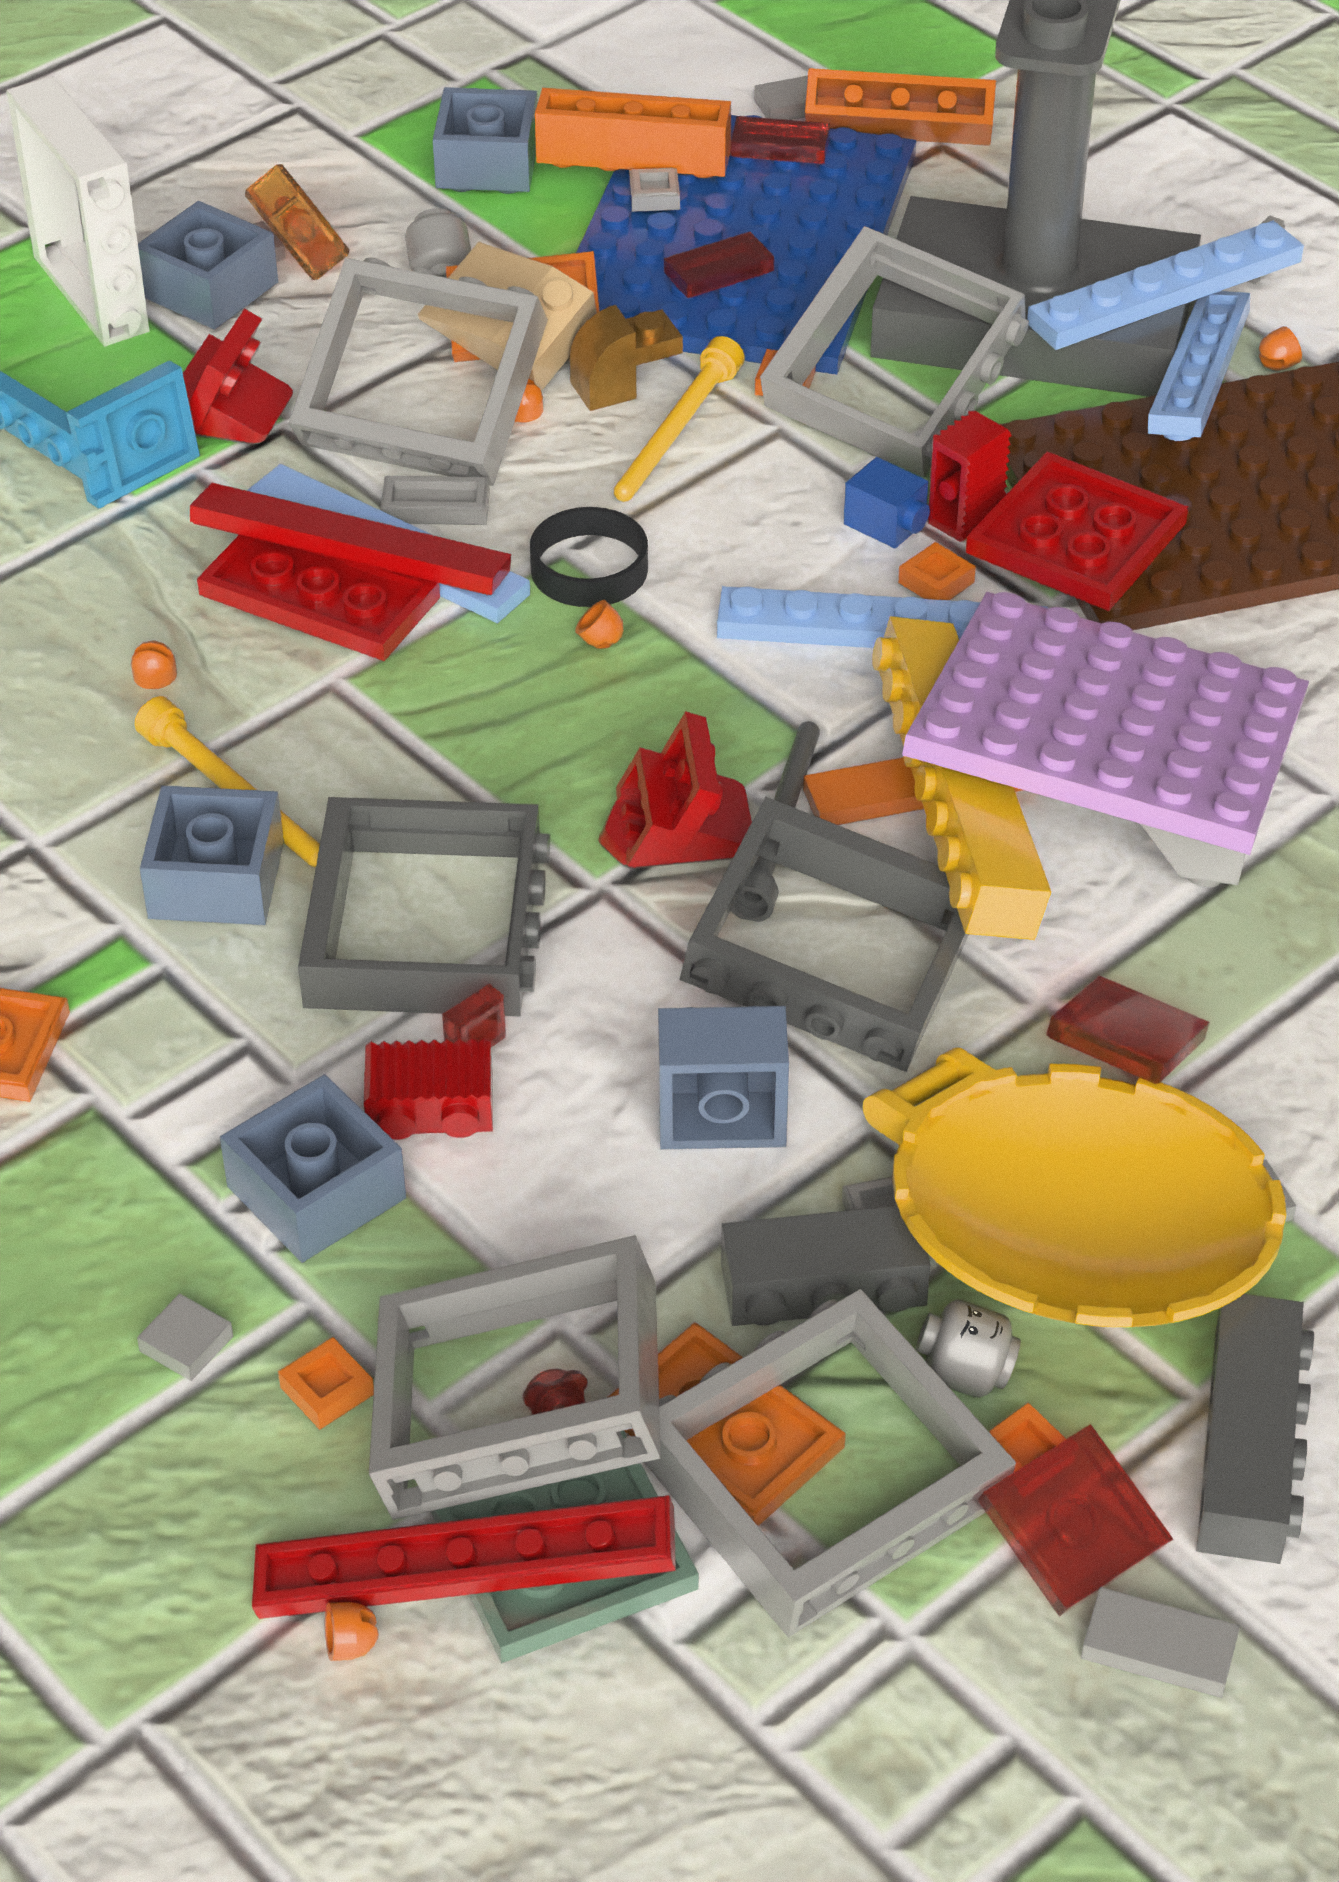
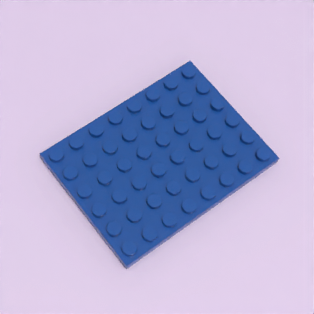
M731 115V152L725 177L698 178L692 174L678 173L680 210L632 212L629 170L619 169L614 171L576 252L594 251L599 310L601 311L616 305L627 319L637 316L642 312H653L663 309L683 336V352L701 355L714 337L725 336L733 339L740 345L745 355V361L762 363L767 349L777 351L780 349L863 227L866 226L888 235L916 156V140L901 138L895 134L876 135L856 132L845 127L836 129L811 127L809 124L801 121L788 123L766 120L756 115L744 117ZM867 291L817 362L815 372L838 374Z

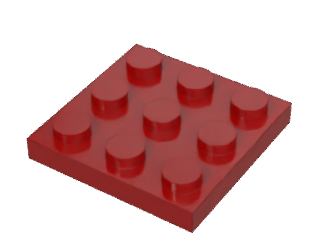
M1047 451L967 535L966 553L1085 601L1088 604L1110 611L1187 522L1189 506Z

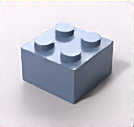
M444 87L433 135L436 188L452 189L458 192L469 190H494L506 194L518 191L530 192L536 159L535 110L538 104L537 91Z
M199 200L138 243L145 298L212 329L218 328L278 283L274 233Z
M161 785L140 865L148 919L266 925L284 844L278 791Z
M786 1006L658 1008L660 1150L786 1147L789 1081Z
M326 1074L220 1136L227 1187L301 1263L406 1199L402 1148Z

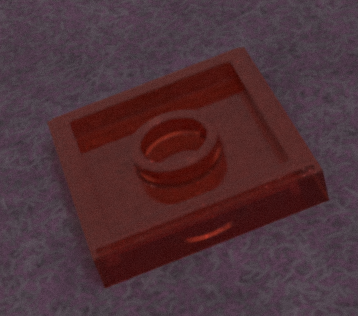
M1099 975L1051 1016L1046 1036L1149 1082L1159 1084L1205 1040L1210 1022Z
M1091 1424L985 1490L977 1499L1059 1617L1098 1592L1100 1587L1104 1588L1166 1547L1173 1540V1537Z

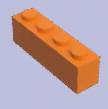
M809 68L805 123L811 127L832 129L845 127L856 132L876 135L895 134L901 138L924 142L990 146L996 80Z
M542 88L535 110L536 163L552 164L560 168L571 166L598 167L604 171L677 168V173L692 174L698 178L725 177L731 152V101Z

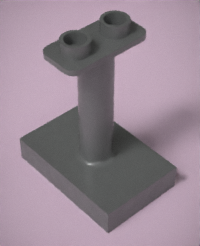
M1009 0L995 48V58L1000 64L1018 69L1007 209L910 196L896 240L1025 294L1026 320L1029 306L1200 246V234L1082 219L1096 72L1102 67L1121 0ZM883 278L873 306L870 357L963 370L992 324ZM1191 302L1057 350L1028 326L1022 342L1017 347L1012 345L1004 356L1003 367L999 375L1148 397L1154 396L1159 391L1185 329Z

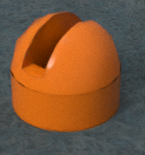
M1283 326L1270 332L1260 342L1259 358L1262 365L1274 371L1286 370L1302 360L1300 344L1288 327Z
M528 379L515 422H530L539 418L543 413L542 392L530 379Z
M601 600L588 609L579 620L575 632L587 644L598 649H606L612 644L617 643L622 638L624 631L623 619L606 600Z
M152 640L143 642L136 648L132 656L131 668L133 680L138 686L145 689H160L170 685L176 679L175 657L172 650L166 644Z
M350 1601L327 1603L325 1610V1640L330 1661L353 1660L363 1657L374 1647L379 1638V1632L375 1626L377 1621L372 1610L361 1603Z

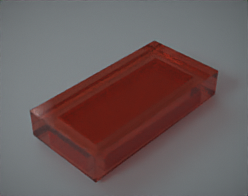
M737 116L731 139V156L822 164L825 163L830 138V123Z
M751 231L664 258V273L687 298L774 271V256Z

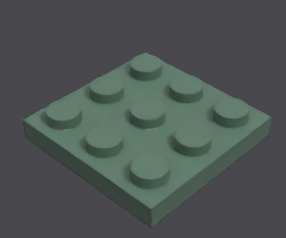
M620 1431L623 1439L628 1438L624 1431ZM639 1463L430 1512L435 1522L439 1523L657 1497L658 1495L642 1464ZM675 1529L676 1571L471 1594L470 1597L502 1664L699 1590V1573Z

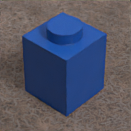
M875 457L845 483L844 525L896 549L912 534L919 533L928 520L930 513L929 505H927L928 480L879 457Z

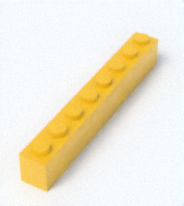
M890 616L884 637H878L875 641L872 665L874 670L880 673L883 682V699L890 704L893 713V730L895 734H900L903 746L908 730L959 641L953 623ZM904 756L905 766L911 768L915 780V797L918 801H922L926 813L927 833L934 837L938 850L937 861L939 870L945 872L950 886V904L952 908H957L965 934L1035 940L1052 891L1014 788Z

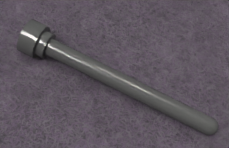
M806 721L799 726L774 800L794 808L804 783V775L807 774L820 736V729L814 722ZM759 856L731 909L732 913L737 917L760 922L771 916L779 894L778 886L772 876L776 866L775 862Z

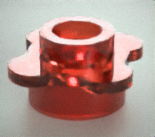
M548 1369L537 1374L529 1382L523 1392L522 1400L530 1410L531 1415L586 1403L584 1390L588 1385V1380L578 1370Z

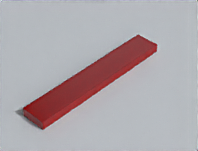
M213 482L190 505V522H193V524L486 595H492L511 568V554Z
M670 1495L256 1544L252 1609L259 1619L325 1612L327 1603L350 1601L361 1603L368 1607L676 1571L674 1505Z

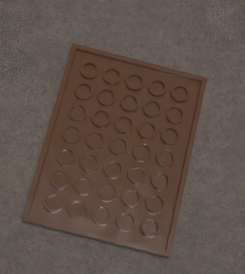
M1339 362L1312 367H1300L1296 370L1269 375H1256L1247 379L1222 383L1202 436L1192 437L1183 441L1169 440L1159 434H1148V414L1156 395L1000 424L1007 428L1012 435L1009 437L1011 445L1008 446L1010 453L1006 455L1009 459V462L1006 463L1009 470L1005 472L1012 488L1048 451L1189 506L1187 522L1110 611L1075 598L1087 620L1102 624L1105 622H1117L1128 626L1133 631L1339 590Z

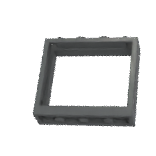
M328 797L298 964L303 1008L521 1017L523 992H534L536 958L535 956H528V948L539 949L541 915L540 912H533V905L544 906L545 870H538V864H548L550 856V834L540 833L539 804ZM375 852L518 858L505 965L336 959L353 853Z
M765 797L689 940L679 980L745 1007L786 1006L787 1024L809 1032L817 1038L831 1041L868 1056L874 1061L878 1060L907 1072L969 934L964 932L957 908H952L950 904V886L945 872L940 871L937 864ZM759 856L946 931L908 1014L717 937Z

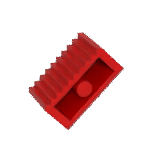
M968 411V416H961V420H954V425H947V430H940V435H933L928 524L959 542L967 539V535L1006 495L1004 489L1007 487L1005 480L1008 477L1005 472L1009 470L1006 465L1009 459L1006 455L1010 453L1008 446L1011 445L1009 437L1012 436L1007 428L977 411Z
M472 1038L467 1042L458 1039L454 1043L448 1039L442 1043L435 1039L430 1043L420 1040L416 1044L410 1040L404 1044L396 1040L391 1045L385 1041L379 1045L372 1041L365 1045L364 1112L394 1140L405 1139L412 1134L446 1133L452 1137L464 1138L476 1132L493 1131L491 1042L485 1038L479 1042Z

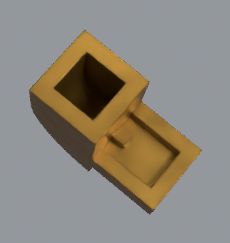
M616 305L607 307L587 320L573 340L570 351L571 385L590 411L637 399L636 366L682 354L683 336L663 309L653 312H642L637 316L626 319Z

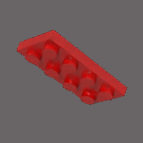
M238 535L197 578L200 596L385 661L440 599V586L436 582Z

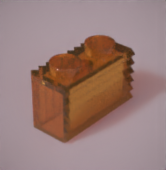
M283 164L275 165L246 189L245 197L311 280H318L348 256L350 249Z

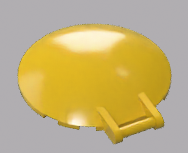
M955 1047L940 1055L936 1060L935 1066L891 1091L880 1089L864 1099L863 1113L868 1123L899 1145L894 1155L892 1184L900 1215L910 1233L939 1265L975 1290L1022 1311L1050 1319L1101 1327H1142L1180 1322L1207 1314L1241 1297L1259 1282L1277 1257L1283 1239L1286 1203L1280 1180H1272L1269 1172L1263 1165L1264 1152L1231 1119L1198 1098L1170 1085L1143 1076H1139L1136 1085L1100 1077L1101 1067L1079 1064L1049 1063L1048 1073L1017 1076L1012 1067L995 1070L964 1049Z

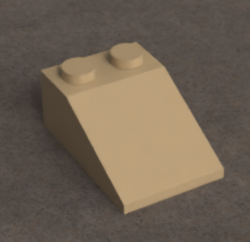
M481 242L474 246L448 277L459 280L461 277H472L482 281L487 286L505 290L512 286L521 287L538 296L548 321L529 379L541 391L570 357L573 340L580 328L597 313L594 292L555 267ZM425 305L418 313L421 321L498 370L513 322Z

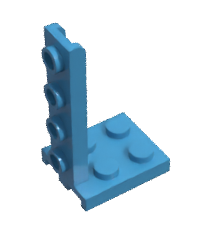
M170 360L67 412L0 371V429H4L14 435L27 447L39 451L51 459L56 466H62L81 478L87 502L98 509L200 456L182 367Z

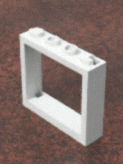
M54 76L6 89L34 258L104 347L150 332L126 161ZM99 178L100 188L88 191L87 182ZM55 242L54 245L45 247V244Z

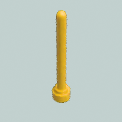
M717 336L708 343L700 355L701 371L615 485L614 495L617 500L627 502L633 498L717 383L731 380L744 364L745 355L736 341L725 336Z
M164 696L154 697L140 708L135 718V729L152 745L166 748L173 747L221 789L257 790L187 730L183 711ZM280 810L284 844L307 864L316 867L320 843Z

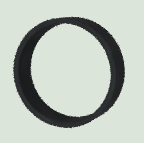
M578 507L561 511L540 523L531 536V576L535 585L542 593L563 604L577 607H592L601 600H606L609 604L617 603L634 594L646 580L648 573L647 536L643 528L634 519L612 509ZM597 535L616 539L631 547L638 555L637 559L626 569L600 578L566 576L550 569L540 559L542 554L552 545L571 537Z

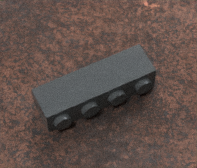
M1243 1294L1219 1309L1214 1341L1196 1552L1281 1564L1286 1537L1299 1538L1304 1496L1292 1495L1291 1492L1292 1480L1302 1481L1304 1477L1307 1439L1295 1438L1296 1424L1306 1425L1311 1385L1299 1383V1370H1310L1314 1344V1331L1302 1329L1304 1302Z

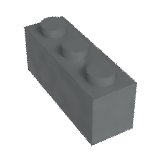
M898 1206L722 1223L721 1267L732 1326L749 1324L771 1325L779 1321L806 1319L824 1302L833 1299L839 1302L859 1289L868 1296L880 1311L898 1312L912 1307L927 1306L930 1276L929 1256L910 1233L900 1215Z

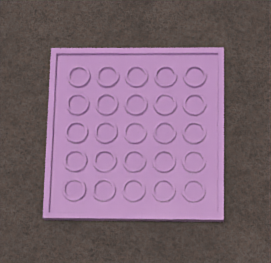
M986 592L908 730L902 755L1250 855L1300 713L1309 681L1297 678L1294 673L1283 668L1269 667L1264 669L1242 663L1238 657L1229 653L1214 652L1210 654L1188 648L1185 643L1175 638L1159 637L1156 639L1134 633L1131 628L1121 623L1105 622L1102 624L1080 618L1077 613L1067 608L1052 607L1047 609L1029 604L1022 597L1013 593L1000 592L993 594Z

